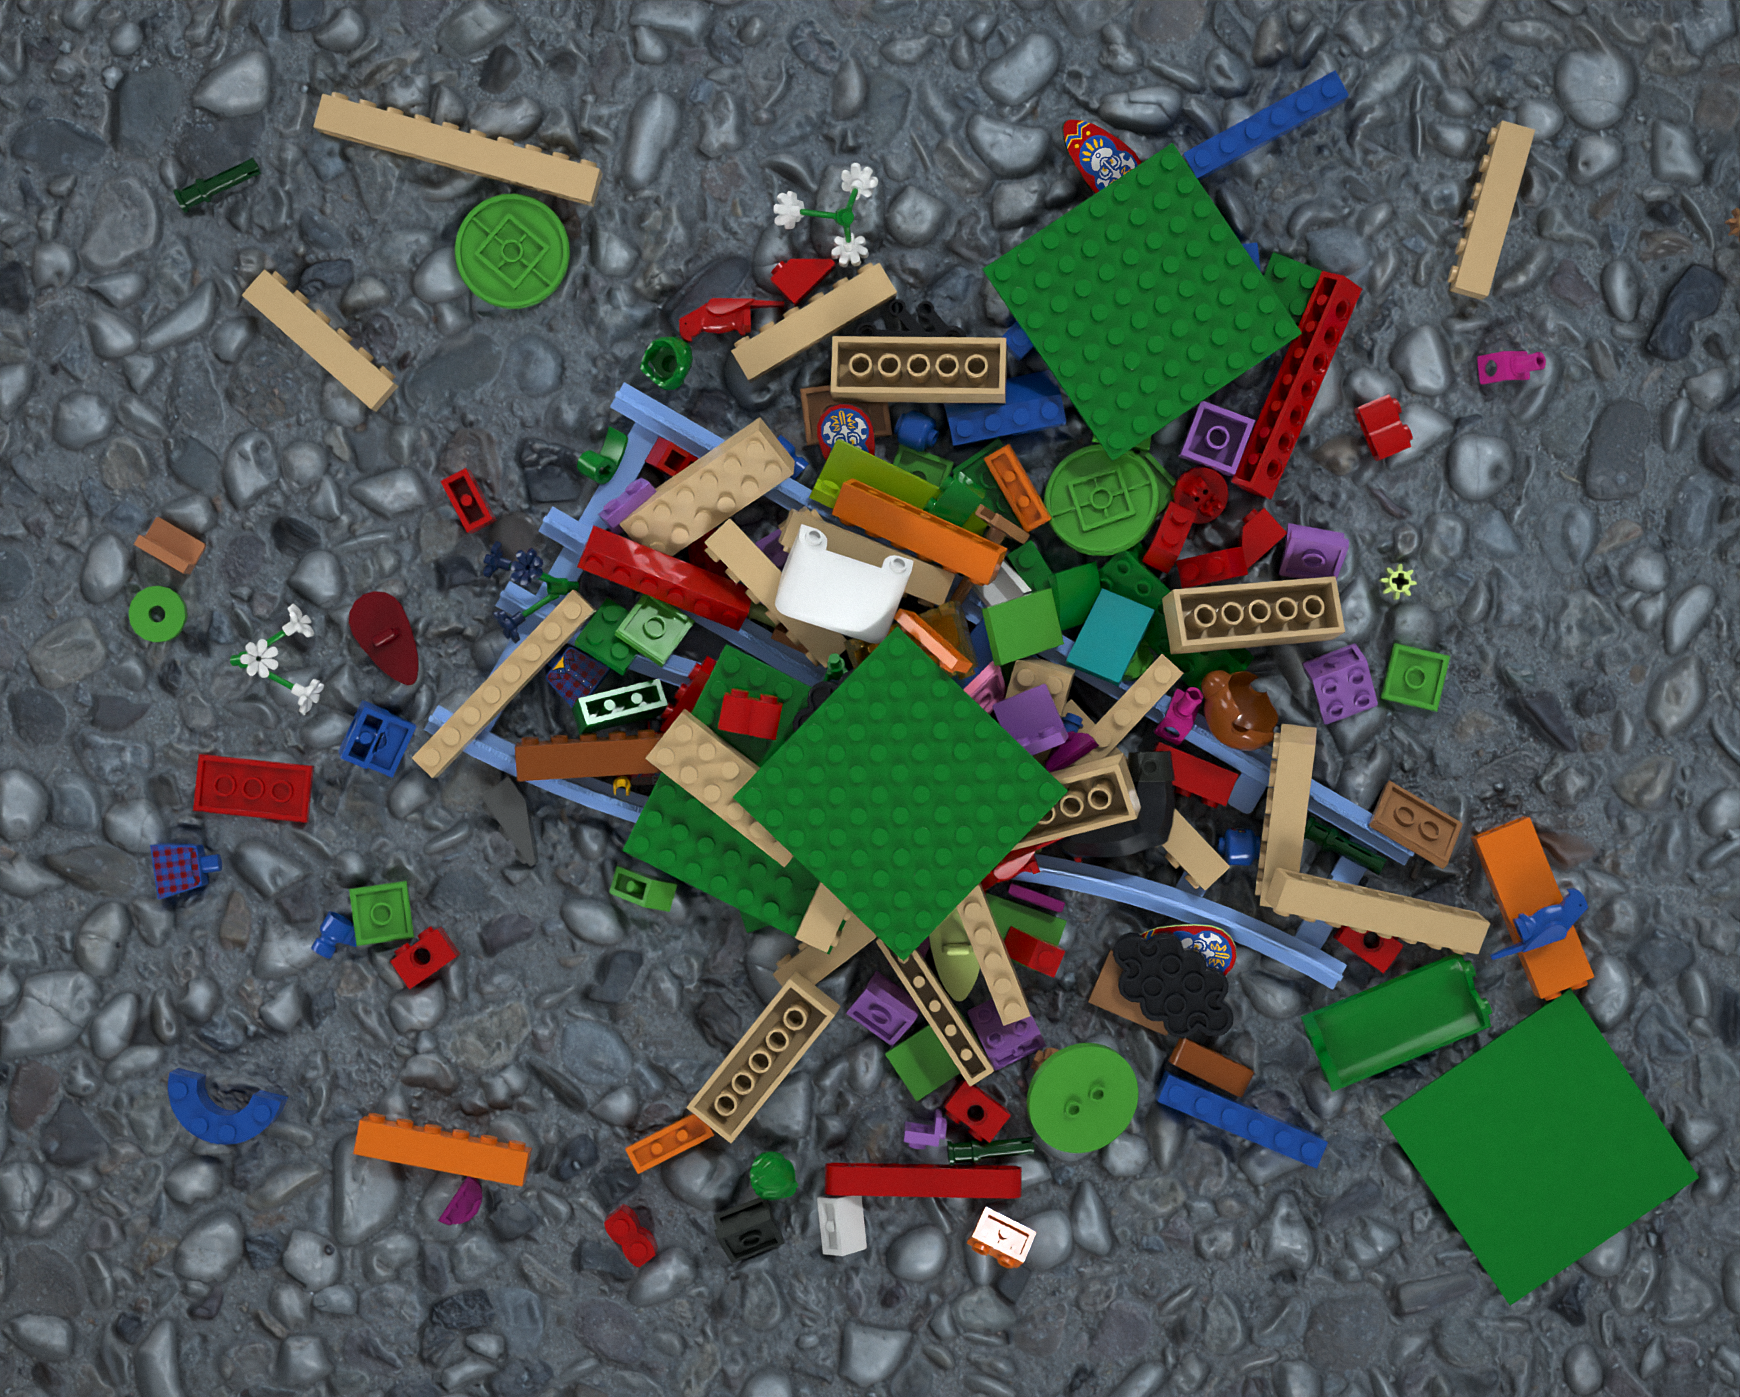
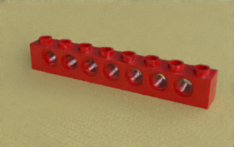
M1322 271L1298 325L1302 334L1291 341L1241 457L1236 473L1231 480L1233 484L1251 494L1271 500L1362 291L1361 287L1347 277Z

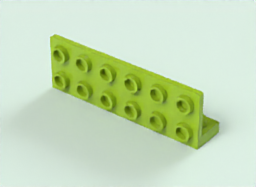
M837 439L809 498L834 509L843 483L851 478L920 509L923 508L930 497L936 499L942 491L932 483L841 439ZM977 507L961 528L982 536L987 524L975 515Z

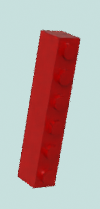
M594 525L577 568L737 631L740 630L746 619L752 602L745 593L749 589L745 585L736 584L732 580Z

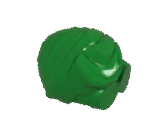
M660 337L652 341L645 350L640 369L659 388L664 390L679 388L684 384V379L692 367L693 356L691 347L687 342L678 337ZM649 361H650V362L652 363V365H653L654 374H653V371H652L651 367L648 365Z
M768 1151L761 1153L753 1161L750 1170V1181L755 1193L761 1199L767 1201L778 1200L794 1195L798 1187V1183L795 1180V1169L793 1164L785 1159L784 1155Z

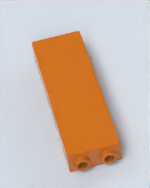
M1526 816L1471 837L1514 945L1521 942V939L1512 919L1517 918L1520 913L1531 916L1538 910L1560 904L1563 900L1530 817ZM1572 925L1566 937L1562 940L1524 953H1517L1534 996L1540 999L1544 998L1545 1001L1561 996L1560 991L1571 987L1572 990L1582 988L1588 985L1587 980L1594 978L1574 925Z

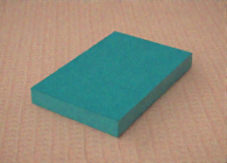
M1102 588L1066 660V665L1119 687L1151 623L1155 610Z

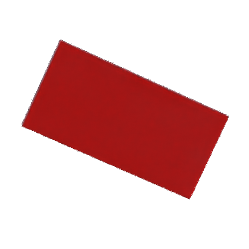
M199 754L193 811L307 823L309 821L314 766Z

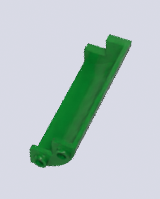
M1454 953L1301 1016L1307 1037L1318 1058L1317 1061L1331 1091L1334 1092L1491 1027L1489 1015L1492 1014V1009L1487 999H1481L1475 989L1473 977L1476 976V972L1471 961H1465L1461 954Z

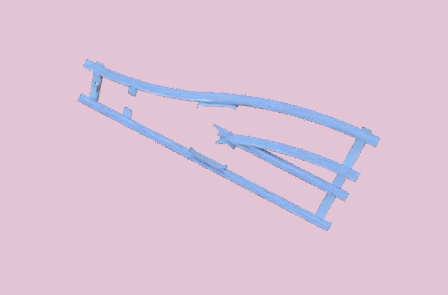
M624 382L620 390L614 395L615 399L610 408L635 422L627 436L628 443L624 456L612 479L606 484L598 486L579 521L553 506L548 515L544 517V522L539 532L564 546L548 574L555 578H567L568 581H579L584 570L577 568L593 525L607 531L609 529L598 514L609 501L619 497L625 492L626 487L630 483L637 480L646 465L645 459L658 437L673 442L697 458H701L726 440ZM790 477L763 495L789 511L791 508L799 511L804 506L809 511L816 509L825 522L895 548L890 544L891 541L885 538L871 537L861 527L856 525L852 527L841 523L839 517L832 515L833 509L809 498L812 490ZM909 549L900 550V551H903V552H905V553H908V554H910V555H913V556L917 557V556H916L917 553H915V552H913V551H911V550H909ZM935 561L933 562L934 564L942 567V565H940L939 563ZM958 574L954 577L945 600L946 602H944L942 608L946 607L947 602H949L963 579ZM509 581L505 590H502L500 593L501 597L495 606L512 616L519 611L522 613L548 596L547 584L543 582L537 594L534 595ZM971 588L956 614L977 625L983 617L982 609L987 606ZM560 595L559 598L550 601L525 618L526 621L517 627L520 640L515 644L510 639L491 674L567 595ZM674 606L696 623L811 687L823 681L828 667L825 668L822 664L816 667L804 653L771 639L773 633L747 618L744 620L740 630L737 631ZM587 621L578 630V632L567 642L568 644L575 646V640L586 627V625L589 623V621ZM1062 635L1063 645L1036 654L1050 662L1070 667L1066 665V660L1075 642ZM639 653L628 669L680 686L682 683L687 685L691 680L688 678V674L696 661L672 654L664 666L660 667ZM1036 654L1030 655L1032 657L1039 658ZM1076 669L1074 676L1116 700H1119L1137 681H1122L1118 687ZM834 679L830 680V681L836 682V683L839 682V680H834ZM1164 694L1144 716L1159 724L1166 715L1172 698ZM438 705L433 715H430L428 718L429 722L424 730L434 735L454 713ZM503 709L463 752L517 777L516 744L491 733L503 713ZM1197 713L1192 729L1184 739L1241 771L1229 797L1228 804L1243 813H1251L1266 787H1270L1268 784L1271 760L1277 759H1272L1271 755L1261 749L1242 751L1224 745L1213 736L1205 717ZM1165 727L1171 732L1177 735L1179 734V732L1175 728ZM594 777L526 781L561 797L634 823L637 822L649 796L631 790L630 795L626 796V789L622 787L617 788L615 795L613 793V784ZM1311 779L1308 811L1352 835L1349 841L1364 847L1374 854L1379 851L1404 866L1410 856L1413 857L1414 852L1368 826L1373 815L1372 813ZM1034 853L1040 872L1036 874L1022 872L1012 878L1013 880L1039 883L1105 897L1164 914L1190 924L1212 925L1221 928L1232 937L1233 941L1288 965L1332 990L1338 980L1341 981L1343 978L1342 973L1347 966L1345 963L1320 950L1333 929L1332 926L1324 921L1316 919L1315 922H1308L1302 920L1294 936L1244 913L1203 898L1206 890H1203L1201 887L1195 890L1184 878L1188 874L1186 871L1183 872L1177 885L1172 887L1101 866ZM1340 855L1327 879L1358 885L1367 869Z

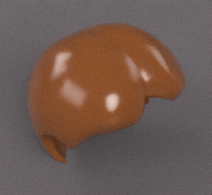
M1215 670L1209 672L1201 683V689L1205 698V719L1213 736L1224 745L1242 751L1257 750L1273 742V730L1278 723L1279 715L1267 692H1258L1252 688L1251 682L1257 679L1258 676L1248 671H1238L1229 674L1223 670Z

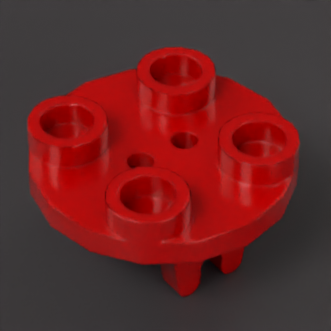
M1197 466L1180 476L1175 486L1171 489V497L1174 503L1197 513L1193 523H1208L1217 518L1225 509L1229 498L1228 486L1223 476L1214 469Z

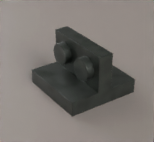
M759 1197L713 1215L717 1228L714 1230L717 1241L732 1264L785 1243L783 1235L776 1224L769 1200H763Z

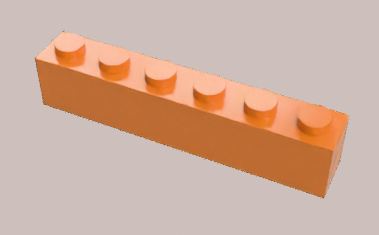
M853 478L843 483L832 511V515L839 517L841 523L847 526L854 527L856 525L865 529L864 532L874 538H885L891 541L890 544L900 550L909 549L917 553L916 556L919 559L927 562L935 561L943 565L942 568L947 572L966 575L969 577L968 580L979 586H988L996 579L1008 549Z
M369 1113L368 1116H364L359 1120L353 1152L355 1155L521 1187L526 1182L532 1148L525 1147L526 1143L522 1141L509 1140V1143L498 1142V1138L495 1136L481 1135L480 1138L469 1136L470 1132L453 1129L451 1133L441 1131L442 1127L434 1124H425L424 1127L413 1125L414 1121L399 1118L394 1122L385 1120V1115Z

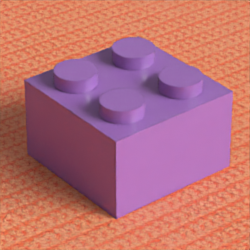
M1202 401L1195 408L1177 457L1214 469L1221 474L1231 477L1236 473L1255 420Z

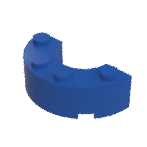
M177 1068L169 1073L168 1078L169 1101L178 1121L197 1138L214 1144H236L255 1137L279 1117L288 1097L259 1090L253 1094L245 1108L226 1110L217 1106L208 1096L205 1087L206 1075Z

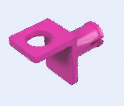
M1502 351L1481 355L1477 358L1480 384L1505 380H1529L1530 371L1543 370L1546 365V359L1542 352L1528 354L1527 351ZM1490 360H1493L1497 366V371L1492 377L1486 373V365Z
M1195 687L1188 688L1186 692L1176 689L1166 715L1155 728L1154 733L1175 745H1180L1192 729L1202 703L1203 693ZM1164 728H1175L1179 732V734H1169L1168 732H1166Z

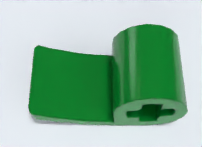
M609 426L600 454L592 450L584 452L577 462L578 471L599 484L609 482L624 456L628 437Z

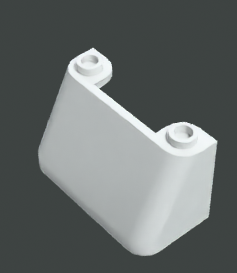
M801 524L782 570L775 599L777 610L788 617L874 644L881 643L891 628L914 561L893 555L885 558L882 567L879 568L826 550L827 538L821 531Z

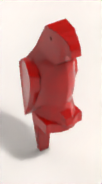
M712 298L703 306L679 319V334L688 343H692V338L698 336L701 332L720 334L735 330L740 335L745 336L746 333H751L750 309L784 307V301L755 300V298Z
M1063 838L1010 851L980 882L985 895L986 890L991 886L1010 880L1022 872L1039 873V866L1034 855L1035 851Z

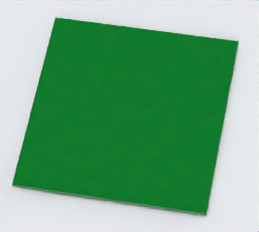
M1173 143L982 269L1111 461H1114L1302 334Z
M897 626L733 798L901 960L905 961L1052 809L1068 790Z
M726 644L691 714L761 768L785 741L795 733L793 729L794 716L798 711L808 707L807 696L812 687ZM736 688L749 691L748 696L753 698H760L761 694L778 697L777 702L783 703L776 740L718 729L725 692L731 693V689ZM661 772L622 850L793 937L796 936V932L820 883L794 856L783 867L663 772ZM842 920L838 930L842 931L846 923L845 920ZM830 945L827 954H830L833 946Z
M1571 988L1562 992L1561 996L1552 999L1381 1115L1393 1136L1510 1306L1699 1178Z

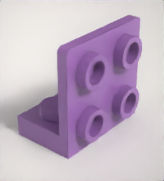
M1356 643L1302 663L1304 672L1314 687L1324 724H1330L1378 705L1367 660Z
M1041 684L992 706L1000 726L1032 756L1063 744L1068 738V733L1046 684Z
M993 998L967 1012L995 1071L1046 1047V1043L1032 1015L1003 1026Z

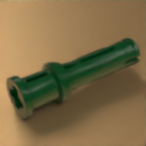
M254 157L208 179L198 178L194 184L181 190L176 188L173 192L184 213H187L189 208L204 201L209 203L214 195L262 173Z
M1313 816L1310 817L1305 826L1304 840L1308 839L1316 843L1325 852L1331 850L1379 876L1387 859L1339 835L1336 828L1329 829L1316 822Z
M1033 1137L994 1140L990 1143L988 1141L979 1142L975 1138L970 1139V1142L961 1143L947 1141L949 1167H954L955 1163L964 1162L978 1164V1162H981V1159L1034 1155Z

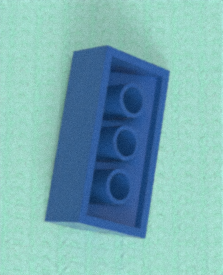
M1050 370L1006 379V403H943L953 449L998 438L1002 439L1055 428L1066 424L1061 393L1057 380Z

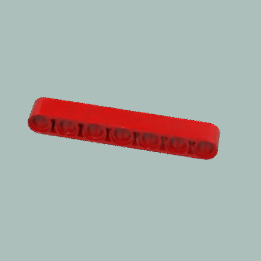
M833 1162L825 1164L824 1193L836 1196L1020 1198L1022 1195V1168L1011 1165L955 1164L954 1167H949V1164Z

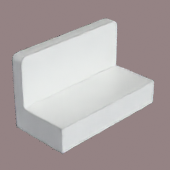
M1005 558L996 579L988 586L974 584L972 587L973 591L987 607L1030 594L1032 591Z
M824 1195L817 1197L823 1254L845 1256L866 1249L862 1196Z

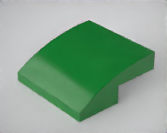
M1096 561L1048 575L1061 631L1086 622L1101 592Z

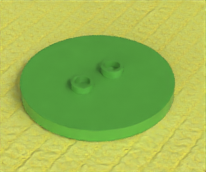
M501 194L481 202L465 217L456 237L455 260L464 283L481 300L503 309H523L544 301L560 286L569 266L570 244L561 220L543 202L523 194Z
M1095 444L1076 450L1058 464L1048 480L1044 504L1052 517L1049 520L1050 526L1063 543L1083 554L1107 556L1133 547L1146 536L1157 518L1160 493L1152 469L1141 456L1129 450L1114 461H1111L1102 446Z
M1097 1043L1070 1045L1055 1052L1046 1059L1034 1074L1027 1092V1114L1034 1130L1051 1147L1067 1153L1091 1152L1111 1143L1129 1125L1138 1103V1083L1131 1066L1112 1048Z

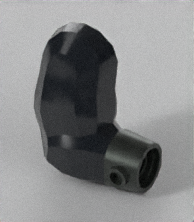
M1171 751L1129 752L1127 766L1141 805L1137 819L1064 837L1056 841L1062 852L1074 858L1122 857L1168 842L1174 823L1175 798L1172 787L1175 775Z

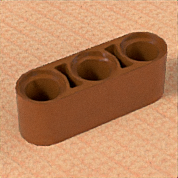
M1187 1037L1179 1038L1168 1060L1173 1065L1241 1098L1255 1073L1246 1066Z

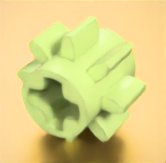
M1397 564L1395 572L1389 567L1385 568V572L1388 575L1386 578L1379 579V582L1385 583L1386 587L1382 593L1392 592L1394 600L1399 599L1400 592L1405 596H1410L1409 587L1417 585V582L1411 581L1410 575L1413 573V570L1402 571V564ZM1399 575V579L1404 580V584L1397 588V584L1392 583V579L1397 578Z

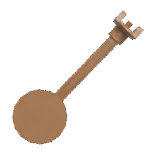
M980 504L975 512L976 516L991 527L985 538L1001 545L1004 538L1007 537L1025 544L1030 534ZM964 575L943 611L928 612L920 617L954 648H957L960 630L954 617L974 583L968 580L969 577ZM909 637L919 647L921 642L916 638ZM926 653L939 666L938 662L940 659L935 655L932 656Z

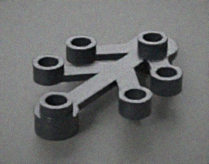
M900 299L890 302L889 313L893 317L899 318L909 331L880 330L874 324L864 322L857 327L855 332L856 336H861L863 331L869 330L873 334L872 337H949L951 335L966 337L965 332L960 327L948 326L934 311V306L931 302L922 301L917 307V313L920 318L928 319L938 333L926 332L906 310L905 303ZM894 304H901L903 310L900 313H894L892 311ZM923 305H928L931 308V313L923 315L920 312V308Z

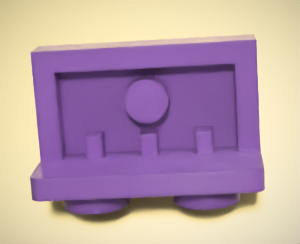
M641 477L639 480L630 483L626 487L625 492L619 497L609 501L598 515L614 534L619 535L624 531L619 525L620 522L657 491L650 482Z
M935 1109L933 1125L905 1121L904 1142L909 1143V1147L915 1149H926V1145L938 1147L939 1139L945 1140L947 1128L946 1118L942 1117L941 1110Z

